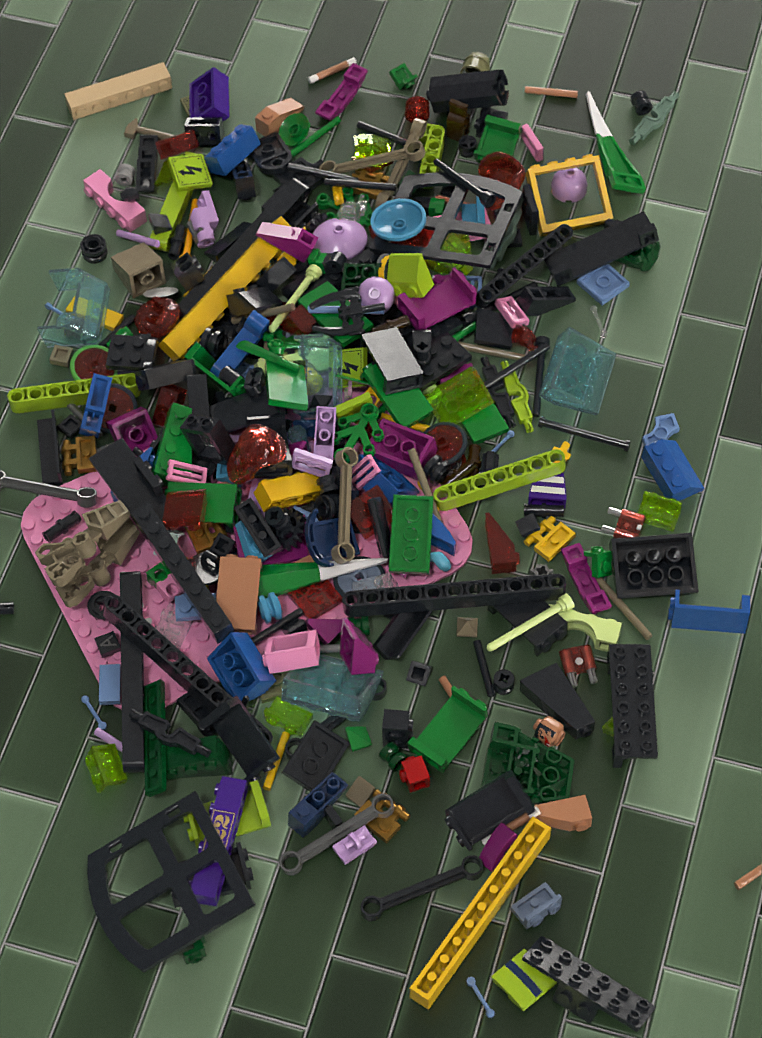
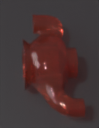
M523 324L522 326L516 325L511 335L512 342L522 347H527L530 351L538 348L533 344L535 341L533 331Z

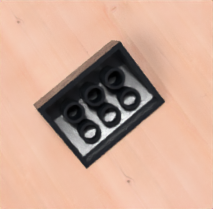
M692 533L615 538L610 540L609 551H612V573L617 599L675 595V590H680V594L699 592Z

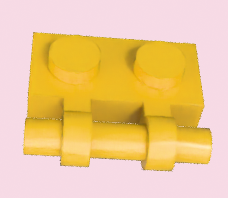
M550 516L547 520H542L539 524L540 530L528 535L524 540V544L528 547L532 543H537L534 546V551L548 562L576 536V533L562 522L554 526L553 524L556 522V519L553 516ZM544 532H549L544 538L541 536Z

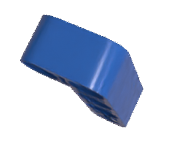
M253 310L246 319L244 327L215 362L210 372L219 377L221 370L228 365L237 370L250 353L236 348V345L243 340L257 345L262 339L263 333L267 331L270 320L256 310Z

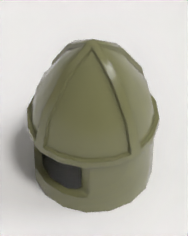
M481 52L471 53L465 58L460 74H463V70L466 73L489 71V58Z

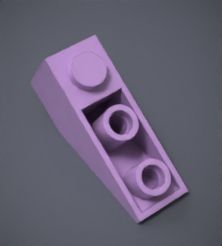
M317 406L313 454L333 460L336 407Z

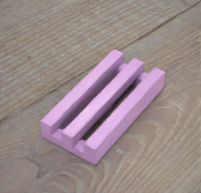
M295 448L292 457V468L318 477L330 474L333 460Z

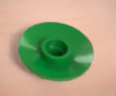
M294 113L282 122L279 135L287 146H296L306 138L310 129L308 118L304 114Z

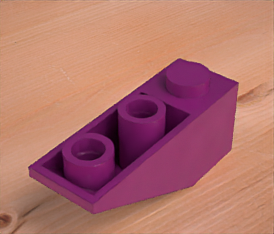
M262 222L256 233V236L303 263L318 240L317 236L303 228Z

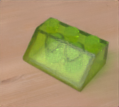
M473 366L423 394L434 409L432 413L438 423L452 422L459 424L494 403L480 375ZM442 427L444 432L451 429L450 427Z

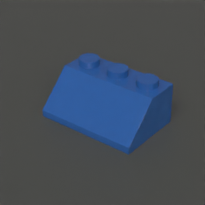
M243 124L236 126L230 135L224 137L221 143L211 149V152L204 159L209 173L226 176L261 144L252 126Z
M661 439L644 446L641 458L669 505L705 489L676 441Z
M364 454L358 455L357 463H359L365 457ZM372 456L381 471L362 488L365 490V494L371 498L381 497L385 511L393 509V494L417 495L419 493V490L401 473ZM372 467L369 471H367V473H366L365 475H363L360 479H358V480L355 482V484H358V483H359L364 477H366L374 468Z
M230 632L207 657L225 691L231 697L237 695L241 701L246 695L249 697V701L265 694L276 682L273 674H269L268 667L264 666L263 658L248 633Z

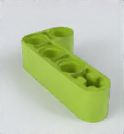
M427 124L424 136L419 139L426 152L422 158L420 174L436 173L439 171V168L433 164V161L435 159L441 160L445 145V129L440 125ZM424 187L423 189H432L433 187Z

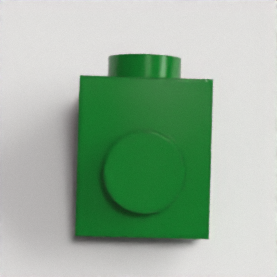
M405 63L389 72L399 90L405 87L406 89L411 88L415 85V80L418 78L417 74H411Z
M593 546L591 550L584 551V556L592 557V577L600 578L612 575V551L603 550L602 546Z

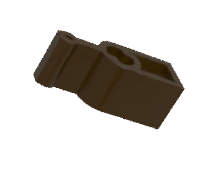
M451 99L449 102L450 112L447 117V137L459 142L462 136L470 133V115L467 114V104Z

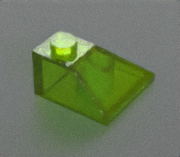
M360 134L353 137L355 160L391 152L389 139L372 134Z

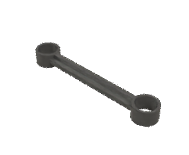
M0 470V489L6 487L77 501L79 506L85 508L93 507L97 504V491L94 488L84 487L76 490L8 477L4 471Z
M384 793L378 794L373 798L370 807L297 852H284L279 859L282 871L289 876L296 875L301 871L304 862L340 841L348 833L356 831L377 817H390L395 808L392 798ZM381 800H387L391 804L390 808L385 812H379L376 809V804ZM289 857H296L298 865L294 869H286L284 861Z

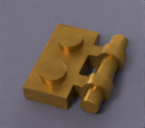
M369 168L357 169L355 174H352L353 177L359 178V181L387 183L389 176H386L385 173H376L370 171ZM352 188L353 193L358 195L366 193L369 195V198L375 200L378 194L383 192V190Z
M95 435L76 437V444H70V440L63 441L61 454L64 458L62 469L65 476H71L73 468H77L78 474L97 472L89 460L91 456L97 453ZM76 453L77 458L71 459V455Z
M184 522L186 532L197 554L209 550L219 532L228 537L221 523ZM208 528H214L215 532L210 533Z
M377 789L373 793V797L382 794V792ZM368 799L354 816L370 807L372 802ZM381 800L376 804V809L379 812H384L382 809L385 806L389 809L391 804L387 800ZM393 802L394 812L390 817H377L365 824L366 828L386 844L401 829V825L396 821L401 818L406 822L411 816L401 804L397 805L395 802Z

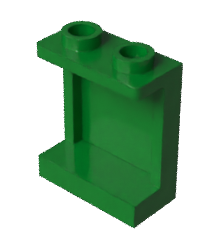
M486 115L483 134L477 150H474L473 153L474 159L480 164L485 165L487 163L498 169H509L522 133L521 123Z

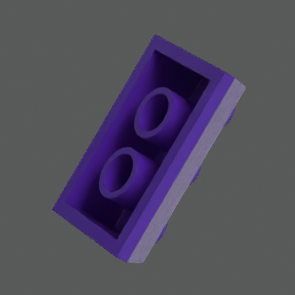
M212 67L189 84L190 118L222 117V121L229 118V77L215 67Z

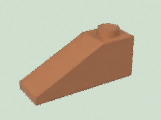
M289 98L265 107L255 116L256 131L263 136L279 132L282 122L291 114L300 113L304 106Z
M586 795L534 805L541 812L535 818L549 827L567 831H584L591 827L592 815Z

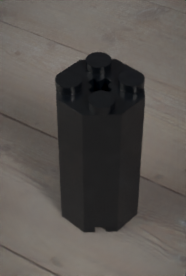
M504 70L431 77L426 97L427 100H430L434 113L450 112L449 102L451 99L467 104L468 109L506 106L509 90L505 91V85H508V79Z

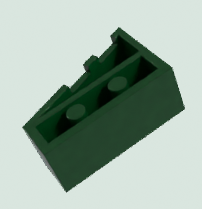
M216 735L199 738L202 746L211 749V754L208 758L199 753L192 755L179 747L166 746V779L233 775L232 753Z

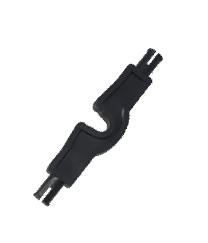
M485 356V359L484 357L480 359L483 365L482 374L486 381L498 372L495 365L490 364L487 356ZM500 380L486 389L488 399H492L511 429V425L512 428L516 426L513 419L514 410L507 392L496 393V391L504 388L503 380Z
M132 709V712L130 711L129 717L137 720L141 728L154 734L163 745L179 747L192 755L199 753L206 758L211 754V749L202 746L200 739L181 727L177 728L172 734H167L171 728L168 720L157 717L147 711L144 714L135 709Z

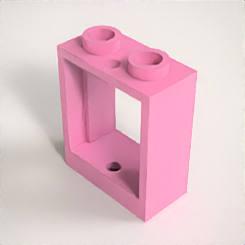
M317 629L268 638L267 646H264L263 664L265 667H268L269 674L318 666L321 646Z

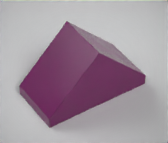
M343 619L305 620L309 630L317 629L318 638L324 645L329 644L342 630Z

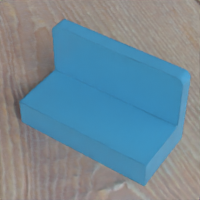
M476 196V204H462V221L485 224L484 205L480 203L478 196Z

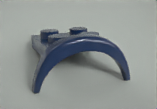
M313 509L305 524L306 545L316 564L322 567H332L334 563L328 561H334L331 551L338 544L339 518L315 522L319 511L318 509ZM350 520L349 543L354 547L355 556H358L360 551ZM340 547L341 556L347 558L346 551Z

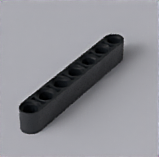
M567 224L558 226L477 292L475 305L480 308L488 306L566 243L573 235L572 228ZM495 284L499 285L500 290L495 287ZM482 294L486 296L487 300L483 299Z

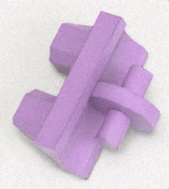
M364 825L355 832L348 833L347 837L333 845L332 848L344 865L375 846L377 841Z

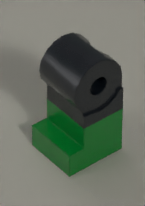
M415 197L412 199L424 208L426 216L442 215L446 208L445 199L431 197Z
M313 249L308 257L309 266L311 264L317 265L321 268L322 274L340 273L344 263L347 261L346 256L342 252L321 253L320 249Z

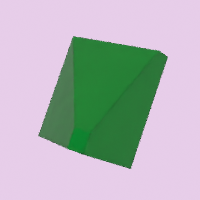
M365 726L345 728V734L352 752L372 746Z

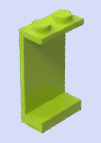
M258 780L250 782L251 790H248L236 836L271 827L270 817ZM215 800L203 804L208 814L210 804L215 802ZM189 813L183 817L184 823L189 822L190 828L187 829L190 842L194 841L196 848H199L200 841H204L205 836L193 813Z

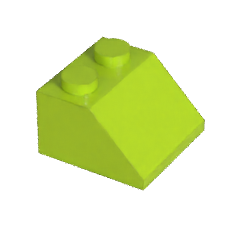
M391 253L389 255L387 280L393 286L395 296L398 297V295L405 293L409 298H424L434 286V282L422 253Z

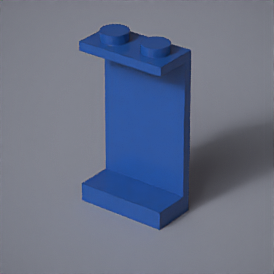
M675 590L674 597H670L668 620H671V628L742 634L746 632L750 616V595H742L739 609L679 604L680 590Z

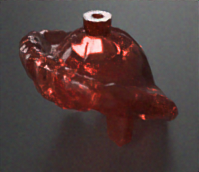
M153 297L151 301L142 304L136 312L134 320L140 334L151 333V337L156 338L165 336L176 326L180 317V307L173 299Z

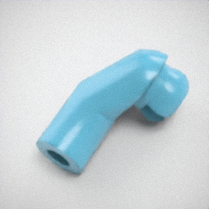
M431 552L430 562H434L444 572L451 569L449 559L442 552Z

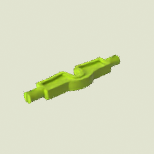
M505 360V363L504 361L500 363L502 369L509 366L507 360ZM513 372L503 379L505 389L509 396H519L511 401V405L519 424H524L526 432L529 433L530 431L531 433L534 431L531 423L533 416L528 405L529 394L527 389L519 382L516 372Z

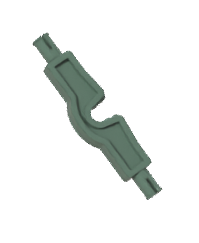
M673 91L669 97L664 96L652 108L651 114L655 118L644 116L639 125L634 129V134L629 139L630 144L635 145L639 139L644 140L652 130L658 129L664 124L666 115L673 109L675 100L679 97L678 92Z
M523 198L520 200L492 266L488 270H494L496 262L502 260L507 246L512 243L516 236L517 223L523 212L520 208L524 201Z

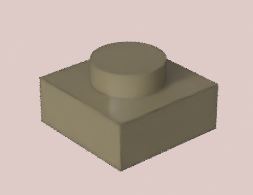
M54 345L49 358L50 364L69 367L74 353L73 348Z

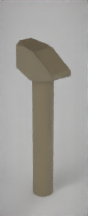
M137 118L131 121L124 131V136L130 139H134L137 133L143 135H158L159 139L178 142V136L138 126Z

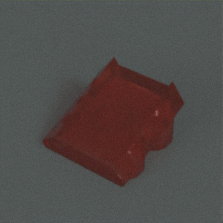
M206 489L168 492L162 520L164 526L170 530H177L182 526H186L189 531L199 530L201 525L204 524L207 506Z

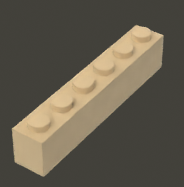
M164 62L65 93L66 104L73 120L172 89L171 76Z

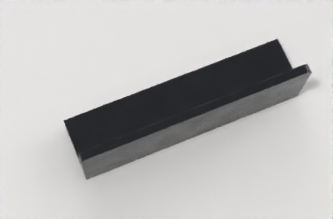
M52 409V418L37 420L42 483L60 486L63 485L59 436L55 411Z
M432 611L395 614L372 647L385 660L399 659Z

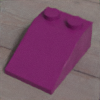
M383 418L379 428L383 430L384 439L380 442L374 441L373 437L370 439V443L375 447V454L373 456L399 473L418 480L407 450L415 448L421 466L424 468L438 450L435 438Z

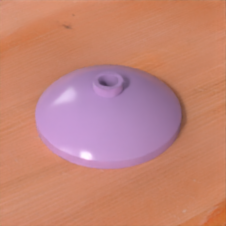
M347 218L327 220L320 224L313 232V235L318 237L314 249H320L321 253L339 251L346 256L347 260L362 253L367 245V233L363 226Z

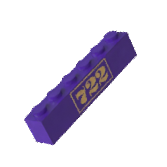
M222 776L220 783H217L215 786L214 796H216L215 802L210 804L209 815H211L210 818L231 856L248 793L247 780ZM206 838L204 841H200L198 853L208 848ZM218 862L209 865L194 875L193 881L190 880L189 885L199 904L217 907L225 875Z

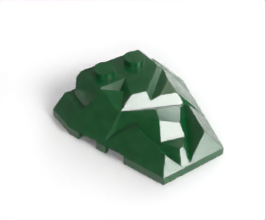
M495 722L486 751L481 787L511 769L533 803H547L569 798L575 760L553 747L548 748L538 742L539 739L536 737L530 738L521 733L522 729L516 726Z

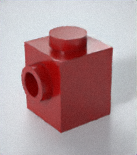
M422 755L418 757L411 756L401 762L402 770H399V775L402 783L406 782L410 793L430 787V776Z

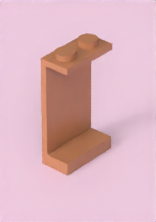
M227 554L226 557L220 556L216 601L232 623L234 631L248 633L249 635H257L256 615L260 570L263 568L262 560L258 559L257 556L248 555L246 558H240L234 554Z

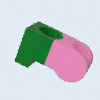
M161 562L146 572L148 583L154 586L168 603L172 602L175 596L183 594Z

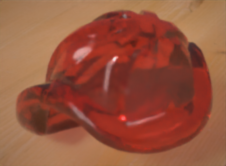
M493 152L486 155L478 167L479 176L503 182L518 190L526 176L523 165L514 157L504 152ZM496 196L494 205L490 208L485 207L486 210L500 209L504 199Z
M260 424L248 426L240 434L238 442L228 459L227 475L229 480L234 484L241 485L252 481L255 478V473L261 468L280 463L285 458L287 452L284 439L266 426Z

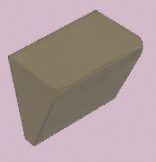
M359 776L345 796L360 808L368 799L371 800L375 787Z

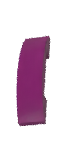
M352 63L345 72L342 83L328 101L324 99L315 111V114L329 121L337 117L358 92L368 69Z
M577 543L562 548L561 553L570 577L589 611L595 614L612 608L605 591L600 589L595 577H592V571L587 563L588 558L584 556L581 544Z

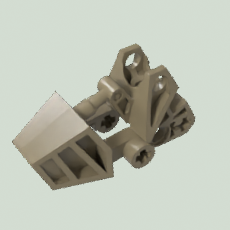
M121 500L83 513L82 516L88 528L83 532L77 533L73 538L68 537L58 543H44L36 550L35 554L41 564L47 566L44 569L52 584L56 586V590L65 606L69 608L77 606L95 585H106L111 580L107 567L112 563L121 566L139 536L140 532L130 519L131 514ZM98 545L101 553L86 566L84 559L95 555ZM45 550H50L46 555L41 554ZM88 581L87 584L80 586L83 582Z

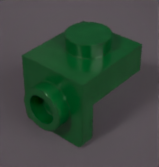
M205 937L192 944L193 949L183 953L186 965L198 963L206 956L203 945L206 943Z

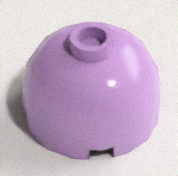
M578 168L557 171L551 183L553 196L561 202L572 200L573 203L581 200L586 195L587 180L584 173Z
M382 277L368 278L359 287L358 294L361 296L359 303L362 306L385 303L386 310H384V313H386L395 301L393 286Z

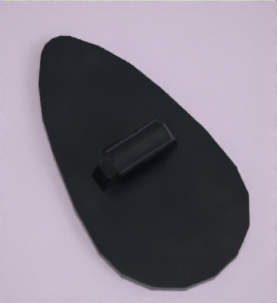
M235 546L230 554L237 555V548ZM209 549L188 559L206 586L218 581L220 555Z

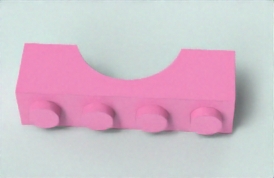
M101 169L83 180L85 194L89 198L92 197L100 208L105 209L110 218L117 220L121 228H125L131 233L147 222L145 209L136 201H118L111 197L113 192L112 180Z

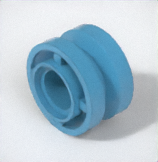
M274 592L268 593V598H265L263 595L258 596L259 612L266 624L270 623L273 617L276 620L282 619V608Z

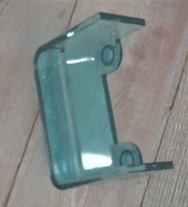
M80 268L49 270V274L58 291H77L72 312L61 314L57 318L56 325L38 326L37 330L47 348L54 347V345L79 346L98 343L102 338L110 295V288L107 282Z
M323 333L294 335V340L300 343L298 354L306 361L305 380L308 409L306 411L293 409V413L303 418H316V408H310L314 395H332L333 398L328 407H335L342 403V379L333 375H342V347L339 342Z

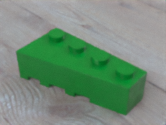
M174 402L168 410L152 468L153 471H151L154 476L158 475L163 485L168 486V482H172L166 480L168 474L166 473L167 464L170 459L192 464V448L180 430V426L189 414H192V408ZM173 467V469H176V470L187 471V472H191V473H192V471H190V470Z

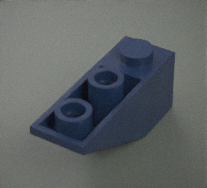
M332 772L288 812V826L304 838L324 818V808L330 805L333 806L346 790L348 784Z

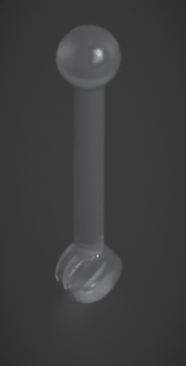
M591 306L590 311L594 314L601 331L600 337L606 338L608 333L603 329L597 314V307Z

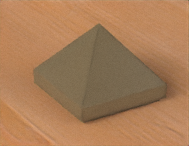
M457 617V637H477L478 618Z

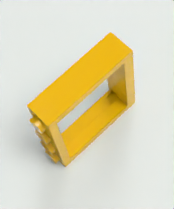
M593 154L583 156L582 159L577 160L575 158H568L565 162L561 163L552 161L547 163L546 166L541 167L537 164L530 166V169L525 173L527 184L531 186L539 211L537 227L540 237L547 236L562 224H567L572 230L605 224L609 218L611 220L614 219L599 155L593 156ZM593 164L604 213L546 224L535 175Z

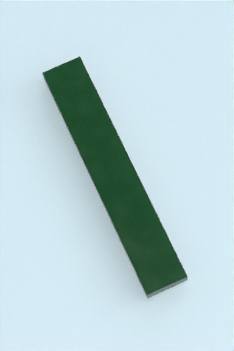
M159 679L144 686V713L147 711L165 719V682ZM144 729L145 795L150 798L167 791L166 745L160 743L154 734Z

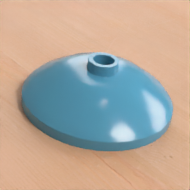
M410 199L387 201L378 206L371 216L373 232L378 237L389 241L410 239L417 235L426 224L424 208L416 201Z

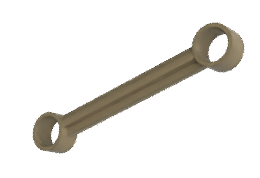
M418 118L414 119L404 148L409 142L419 141L424 136L427 121ZM409 158L397 160L387 183L398 185L410 160ZM383 190V192H380L375 202V209L381 204L392 200L395 191Z
M414 140L409 142L404 149L339 164L331 160L325 161L319 169L325 171L333 169L331 172L340 174L404 158H409L411 161H419L425 156L426 152L422 143ZM419 149L417 152L411 153L413 150Z
M346 447L335 455L336 464L341 468L338 544L332 548L331 555L338 564H345L355 556L354 547L349 541L352 467L358 462V454L351 447ZM343 453L349 456L350 464L344 460ZM340 547L346 551V559L341 556Z

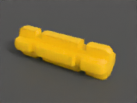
M332 186L334 204L336 206L339 204L343 205L342 187Z

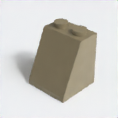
M144 242L111 257L114 271L133 298L142 295L148 290L166 284L161 257Z

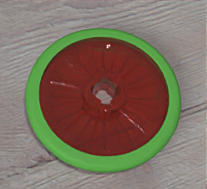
M88 345L77 350L70 361V371L75 380L90 379L93 377V373L104 376L117 375L118 370H106L109 349L100 345Z

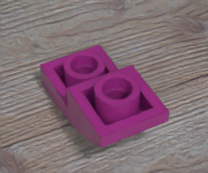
M502 822L492 833L479 856L483 866L490 872L495 870L505 856V851L518 837L515 832Z

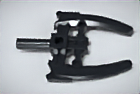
M358 286L324 295L310 303L309 308L313 310L324 304L339 300L341 306L338 308V313H341L339 314V319L343 321L342 327L313 326L312 331L328 336L365 334V330L362 329L364 320L361 321L363 314L386 310L385 303L362 306L359 303L361 296L358 294L360 290ZM347 299H350L349 306L345 305ZM348 318L353 319V324H348Z

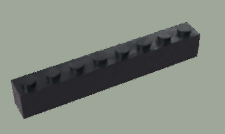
M146 502L131 511L135 524L217 644L222 642L230 632H235L232 623L150 504Z

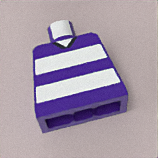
M564 472L532 483L528 504L564 505V509H566L567 497Z

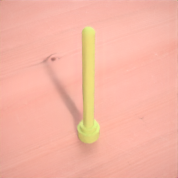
M311 264L307 268L305 279L286 304L293 303L295 305L310 283L319 279L322 275L320 267ZM289 312L278 314L269 326V332H275Z
M567 593L560 596L552 607L489 643L486 647L487 650L490 652L494 651L559 611L567 612L574 608L571 597Z

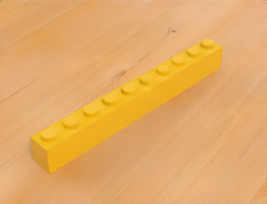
M282 216L272 222L273 224L290 226ZM258 237L158 346L173 361L179 358L182 360L188 352L187 349L196 342H200V335L205 329L213 327V321L220 320L225 314L223 312L225 308L229 309L226 295L234 294V289L243 287L247 291L246 286L250 282L254 283L260 277L258 273L261 270L265 271L271 265L269 261L272 258L276 259L283 251Z
M532 816L410 987L411 999L429 1010L548 842L551 827Z

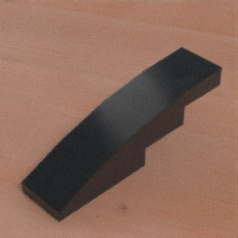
M140 135L136 172V188L138 192H154L158 135Z

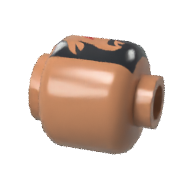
M546 716L543 719L539 718L533 726L535 730L534 737L549 748L554 745L558 746L566 734L564 732V725L551 716Z

